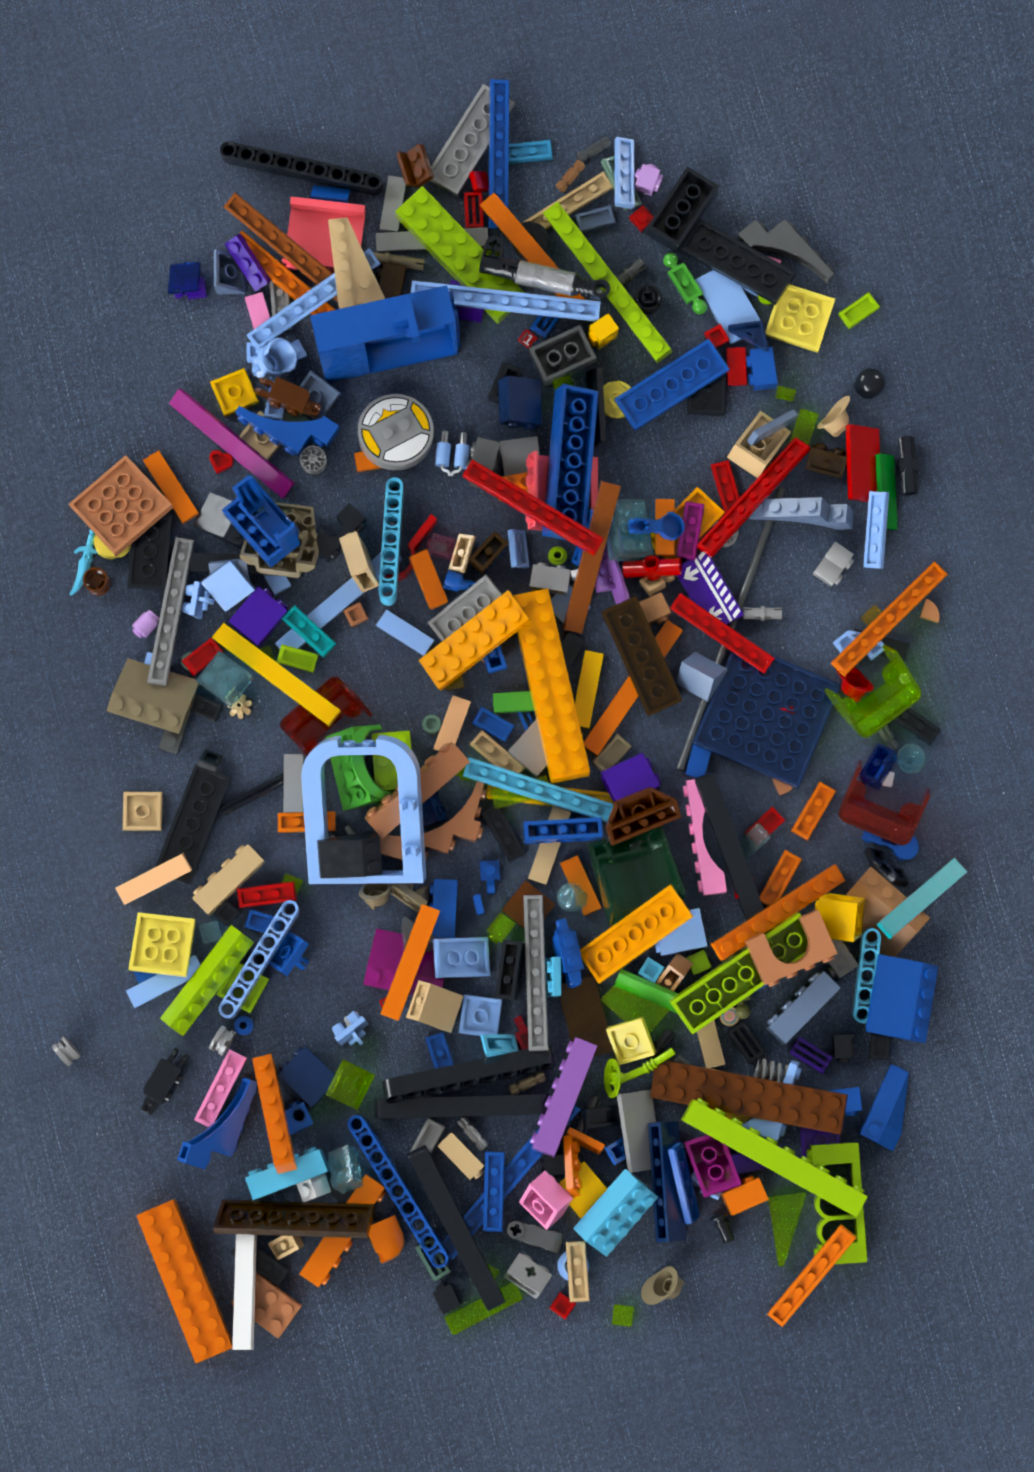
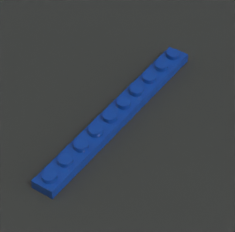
M574 1105L567 1125L581 1110L576 1105ZM532 1137L505 1167L504 1199L543 1155V1153L532 1149L533 1144L530 1143ZM484 1193L463 1216L472 1236L483 1225ZM447 1235L442 1242L453 1260L458 1252L449 1235Z

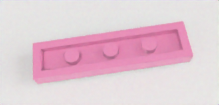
M229 1049L194 1119L195 1121L210 1127L217 1120L247 1060L246 1057Z

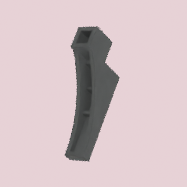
M785 219L768 233L766 227L756 220L738 233L737 240L757 251L770 252L797 261L818 275L826 284L833 279V268L820 259L821 255L818 251L812 250L808 245L807 239L804 236H800L796 232L795 226L791 222L788 223Z

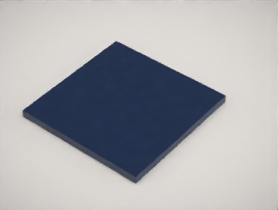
M731 651L725 665L728 671L710 700L692 744L799 789L839 694L841 684L773 656L775 659L766 672L762 673Z

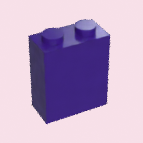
M257 587L229 620L230 625L258 648L264 644L281 624L282 618L288 612L286 609L288 606L281 600H274L272 598L273 594L265 587L263 590Z
M643 753L601 772V780L613 802L648 787L659 791L661 784L659 776L654 774L651 769L652 763L648 757L645 758Z

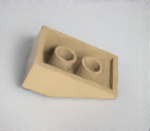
M762 411L757 414L727 456L728 459L756 478L764 472L791 434L790 430L783 428L750 446L747 439L753 431L774 420Z

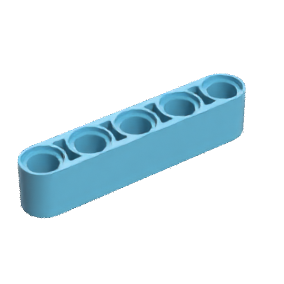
M872 927L864 929L861 935L859 966L857 967L852 1015L859 1023L867 1022L877 958L880 951L881 934ZM870 931L876 933V939L872 942L866 939L867 933ZM871 950L874 953V957L872 960L866 961L864 954L866 951ZM865 970L871 971V978L868 980L862 979V973ZM867 989L869 991L868 998L860 999V991ZM860 1009H866L867 1015L863 1019L857 1017V1012Z

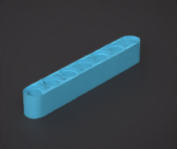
M396 477L390 478L387 481L385 492L379 597L381 603L386 606L393 605L396 602L398 589L404 489L403 482ZM393 487L399 488L397 491H392L391 489ZM393 504L398 505L396 508H390ZM390 522H396V523H397V524L394 525V526L388 525ZM390 539L396 540L394 543L387 542ZM388 557H394V558H395V559L392 560V561H387V560H386V558H388ZM387 574L393 575L390 579L385 578ZM386 592L392 593L391 596H384L383 594Z

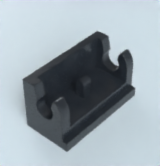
M502 361L489 392L488 400L499 404L498 380L506 376L521 377L520 369Z

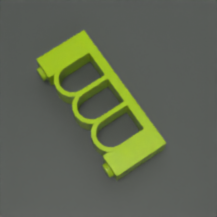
M858 1142L809 1145L810 1149L806 1150V1155L808 1159L813 1161L811 1165L818 1168L819 1165L823 1167L830 1164L850 1163V1187L853 1188L856 1185L862 1188ZM816 1195L814 1207L816 1212L823 1218L816 1225V1235L821 1243H818L817 1248L814 1249V1256L826 1243L822 1236L824 1224L832 1220L854 1219L856 1241L849 1246L835 1264L867 1262L863 1206L857 1217L851 1214L827 1215L822 1212L820 1208L821 1198Z

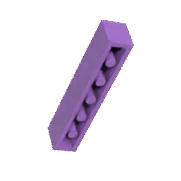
M575 1037L574 1042H569L566 1050L569 1053L567 1060H562L559 1067L562 1073L560 1078H555L552 1085L555 1091L553 1096H548L545 1107H548L545 1115L541 1113L537 1124L540 1125L538 1133L534 1132L530 1141L533 1144V1150L551 1157L555 1156L597 1045Z

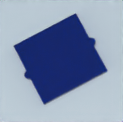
M184 262L183 264L170 265L168 294H185L186 292L198 291L201 263Z

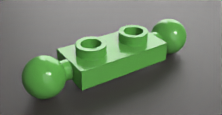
M667 253L663 258V263L666 267L671 268L667 273L686 305L693 302V311L699 315L704 314L707 310V303L699 299L703 296L700 287L684 262L678 265L676 254Z

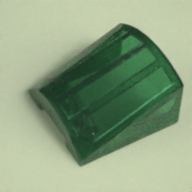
M662 825L615 845H611L607 839L588 843L609 926L618 923L670 884L673 885L684 901L685 889Z

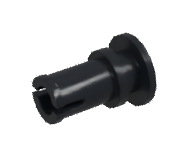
M727 1211L717 1213L710 1218V1221H715L714 1226L718 1228L723 1244L735 1239L728 1224L729 1219L725 1217L728 1215Z

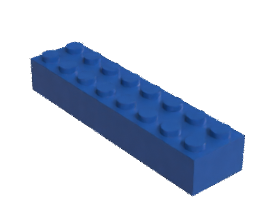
M562 384L555 390L545 503L587 528L598 391ZM543 526L542 536L566 540Z

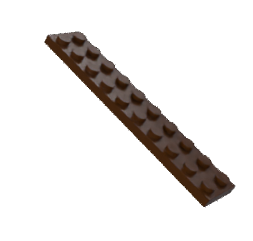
M666 1060L659 1064L657 1069L654 1068L650 1098L689 1105L692 1099L697 1101L700 1098L709 1103L707 1107L712 1110L718 1108L727 1113L841 1135L848 1094Z

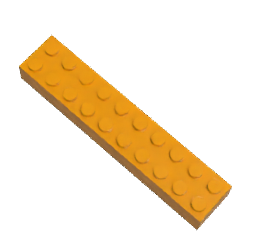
M547 588L513 595L531 620L517 631V636L551 784L588 777L590 768L549 590Z

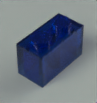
M877 743L859 773L861 782L879 791L897 760L895 750Z

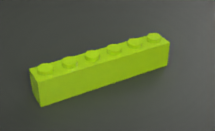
M231 925L160 1019L184 1036L254 942Z

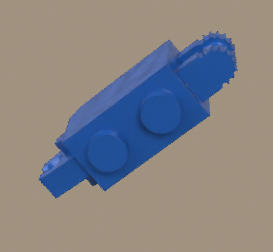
M566 918L555 921L557 930L554 931L551 941L554 956L561 957V975L565 976L567 986L575 988L582 982L580 971L584 969L576 931L568 928Z

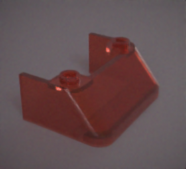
M337 676L331 677L315 690V692L341 710V713L330 727L300 704L286 715L279 724L280 728L306 757L319 744L317 739L345 715L348 718H355L362 711L369 717L373 715L357 694Z
M858 760L839 808V818L847 824L898 845L908 844L929 801L930 789L926 788L919 805L908 802L901 807L899 813L863 799L866 787L863 782L857 780L862 768V761Z

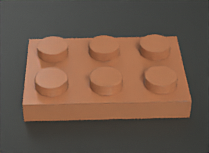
M256 1272L254 1321L279 1339L302 1305Z

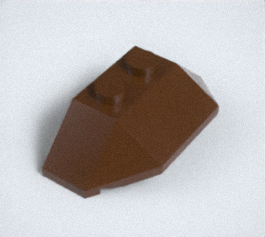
M652 787L616 800L606 825L610 844L615 845L681 818L677 800Z

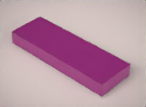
M685 502L683 514L685 527L683 534L679 538L676 558L695 561L704 504Z

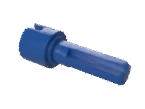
M448 570L443 588L456 592L460 591V589L466 591L476 582L465 579L461 573Z

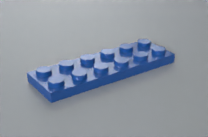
M707 339L622 393L614 401L634 431L726 374L730 369L711 341Z

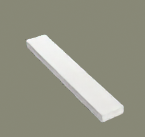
M236 1234L232 1350H254L257 1235Z

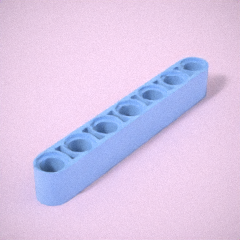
M292 900L285 901L271 921L219 1006V1012L224 1018H235L300 913L296 902ZM289 905L295 906L296 909L291 915L285 913V909ZM278 922H284L285 928L282 931H276L275 925ZM269 938L275 940V944L271 948L265 947V941ZM257 955L265 957L264 962L260 965L254 962ZM251 971L254 973L252 981H245L244 975L246 972ZM237 988L244 990L241 998L234 997V991ZM226 1005L233 1006V1012L230 1015H225L223 1012Z

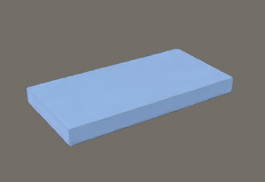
M714 270L695 279L718 324H721L727 334L730 345L742 340V338L729 332L728 325L760 321L741 285Z

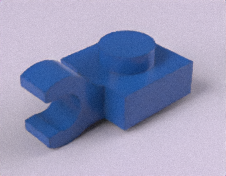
M499 860L480 861L481 881H487V894H495L494 881L500 880Z

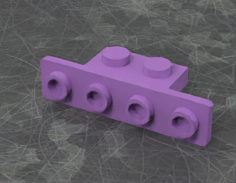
M608 533L595 582V589L597 593L612 590L615 603L618 604L630 597L612 539Z

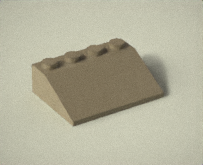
M127 658L112 692L107 712L183 735L200 681L169 671L167 686L149 684L147 680L150 665Z

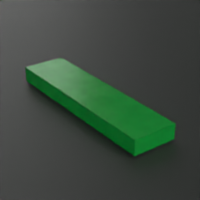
M879 453L875 455L877 492H889L886 530L894 531L898 529L894 455Z

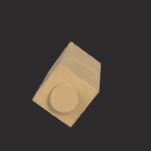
M452 1132L438 1145L470 1180L473 1177L476 1180L484 1173L482 1170L484 1165Z

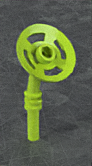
M671 1047L656 1058H651L650 1061L647 1060L646 1063H643V1066L625 1074L620 1071L619 1064L615 1059H609L604 1070V1086L608 1097L615 1098L618 1095L621 1084L645 1073H651L650 1070L654 1071V1068L657 1069L659 1064L676 1054L674 1049Z

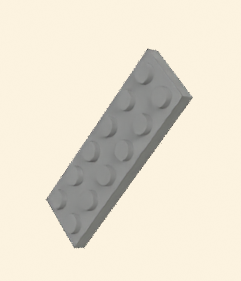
M484 84L431 166L434 178L430 181L455 196L459 195L470 177L469 173L474 171L489 147L490 88ZM510 99L509 114L515 106V102Z

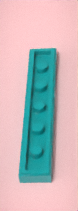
M953 858L884 917L877 926L891 939L963 877L967 871Z

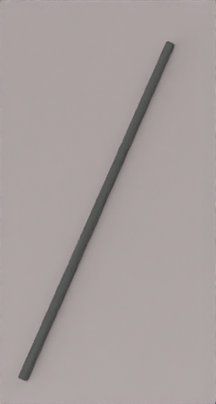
M779 486L774 499L782 498L785 488ZM766 520L737 599L741 610L774 520ZM738 619L728 626L735 630ZM722 644L715 660L721 666L727 652V648ZM703 699L700 701L677 765V769L684 771L693 746L692 742L708 705V702Z

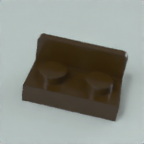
M822 443L812 444L805 469L842 479L847 463V453L841 448L829 449L827 445Z

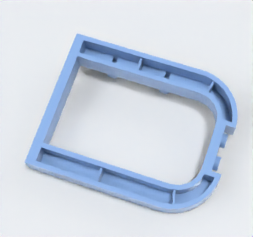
M379 735L376 743H374V740H364L362 743L346 740L342 743L341 736L330 737L320 742L305 759L301 773L309 884L424 883L427 877L419 763L413 751L399 739L386 735ZM338 755H381L390 759L395 765L398 777L403 870H384L382 874L367 877L320 878L317 840L329 838L324 768L325 762L330 757Z

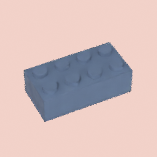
M824 971L820 974L818 972L813 974L807 981L810 984L807 987H801L794 994L796 998L793 1001H787L780 1008L782 1012L779 1015L777 1013L774 1014L766 1022L769 1025L766 1029L782 1045L786 1044L840 989Z

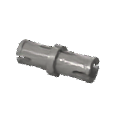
M743 607V620H782V607Z

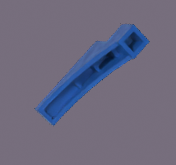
M241 406L235 411L239 422L244 425L250 424L254 427L253 430L261 436L265 434L270 437L268 439L276 446L282 445L285 447L284 450L292 456L296 454L300 457L301 452L312 439H314L313 443L317 446L329 448L340 432L339 425L325 416L312 421L287 422L262 417Z
M243 1077L234 1098L223 1114L204 1132L188 1142L183 1141L177 1160L205 1170L211 1160V1151L232 1157L238 1146L239 1135L243 1132L246 1115L250 1112L252 1098L257 1092V1082Z

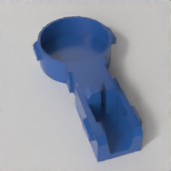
M668 512V514L657 520L641 518L628 520L629 534L655 533L670 541H675L676 538L680 537L685 527L682 518L674 512Z
M864 826V832L860 838L863 842L887 847V849L892 850L897 860L902 862L913 858L919 850L917 839L907 832L898 836H891L871 826Z

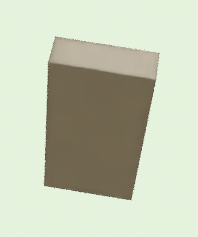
M617 734L592 763L601 771L607 770L615 766L632 746Z

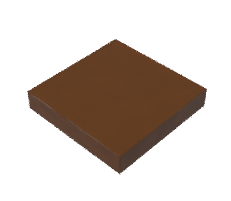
M526 880L501 910L523 929H525L523 896L543 895ZM543 895L544 919L556 905L545 895Z

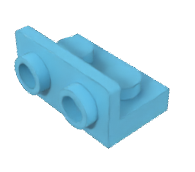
M561 957L545 958L546 997L561 996Z

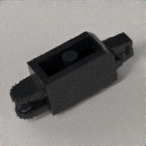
M177 1048L172 1051L167 1060L161 1058L143 1088L146 1098L141 1109L144 1112L152 1115L160 1104L170 1101L174 1094L172 1089L175 1084L178 1086L184 1077L182 1075L184 1070L182 1069L188 1061L189 1055L185 1054L178 1066L172 1064L179 1052Z

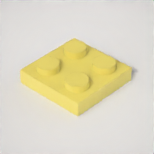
M643 1017L616 1024L606 1029L619 1065L650 1057L657 1053Z

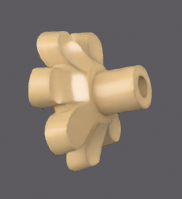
M242 694L240 698L237 695H233V702L227 703V707L232 708L230 711L232 717L237 714L238 719H243L244 713L246 715L251 714V710L248 707L252 706V701H246L247 696L245 694Z

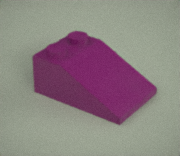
M709 1135L684 1142L704 1198L741 1185L727 1145Z

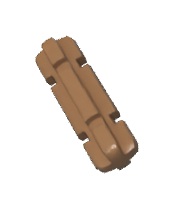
M576 160L573 164L574 167H570L562 177L563 180H559L556 184V188L560 192H565L568 188L567 185H571L579 175L578 172H582L585 168L582 161Z

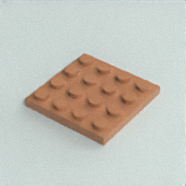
M126 455L68 504L116 557L174 508L167 498Z

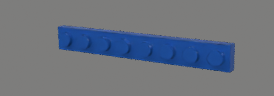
M491 79L489 94V196L495 193L508 208L509 80ZM489 217L488 229L500 230Z

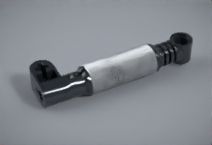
M491 236L486 240L479 273L509 279L516 284L572 297L579 295V293L580 296L585 294V297L589 295V298L601 303L607 301L610 297V285L606 280L599 279L592 282V279H589L587 281V278L584 277L583 280L578 273L522 260L511 261L503 259L505 253L503 240L498 236ZM495 245H498L495 249L496 256L498 257L490 256L493 254L492 248ZM598 288H604L606 292L604 294H598L596 290Z

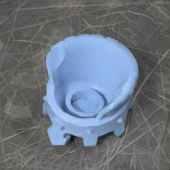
M275 338L268 345L256 350L258 358L254 360L255 365L259 364L260 369L257 370V378H264L267 375L270 377V380H274L276 377H280L282 374L291 372L296 368L298 354L291 342L283 338Z

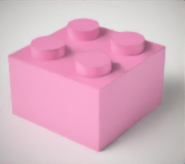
M544 1171L529 1184L519 1203L547 1230L563 1216L573 1198L567 1190L563 1189L556 1182L553 1176Z

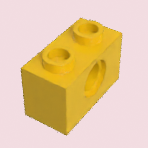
M609 313L589 327V337L587 339L598 350L615 340L618 336L619 328Z

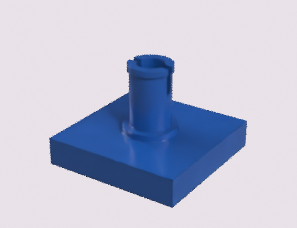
M289 931L269 962V965L286 976L289 975L294 966L304 970L306 967L301 962L308 966L309 960L304 958L302 954L309 943Z

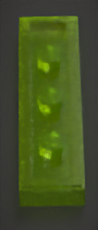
M511 1282L500 1288L506 1302L490 1311L486 1309L480 1298L445 1316L444 1319L452 1335L523 1300L518 1287Z

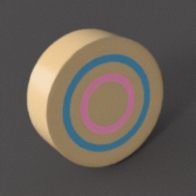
M734 1007L719 1016L720 1021L725 1026H733L739 1020L735 1014Z

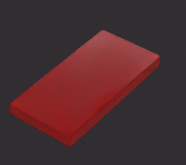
M849 424L846 425L848 500L868 502L869 491L877 492L875 455L880 453L879 429Z

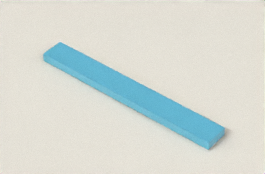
M468 757L470 763L465 766L463 777L590 818L601 817L603 822H608L614 805L612 803Z

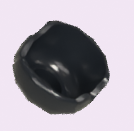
M869 368L862 371L856 377L854 387L861 397L872 399L881 393L885 380L878 370Z

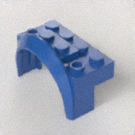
M248 475L232 487L236 499L224 507L222 511L230 523L271 568L300 545L298 539L299 528L284 514L258 482ZM261 507H264L261 511H259L256 515L253 516V513H255Z

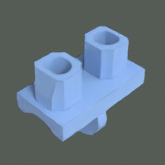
M194 581V584L186 585L185 594L192 598L191 603L184 602L182 612L197 619H202L203 612L208 609V604H214L215 600L209 598L210 593L201 582Z
M353 1011L346 1017L351 1023L350 1026L345 1029L341 1023H337L332 1027L335 1034L334 1038L341 1046L347 1041L351 1046L355 1042H358L360 1046L363 1044L360 1038L366 1035L363 1029L369 1024L363 1016L360 1017V1015Z

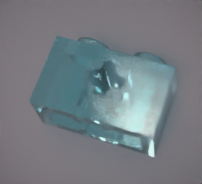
M347 1144L328 1152V1167L331 1171L330 1182L332 1187L342 1194L362 1187L363 1181L358 1150Z

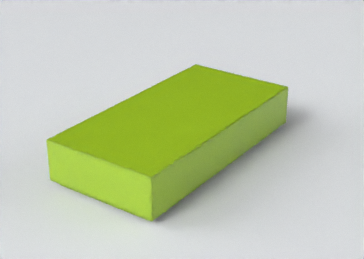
M868 292L839 312L838 315L847 328L851 329L877 311L880 306Z
M281 644L276 662L314 673L318 654Z

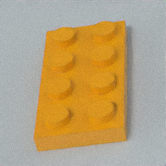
M696 487L675 509V514L679 515L683 520L686 501L704 504L699 535L700 540L725 512L699 487ZM651 533L645 542L655 551V533ZM680 537L674 541V557L661 556L663 559H680L676 558Z

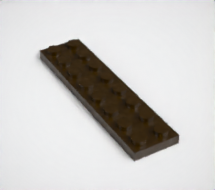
M222 1200L213 1225V1231L216 1234L368 1238L376 1209L374 1204Z

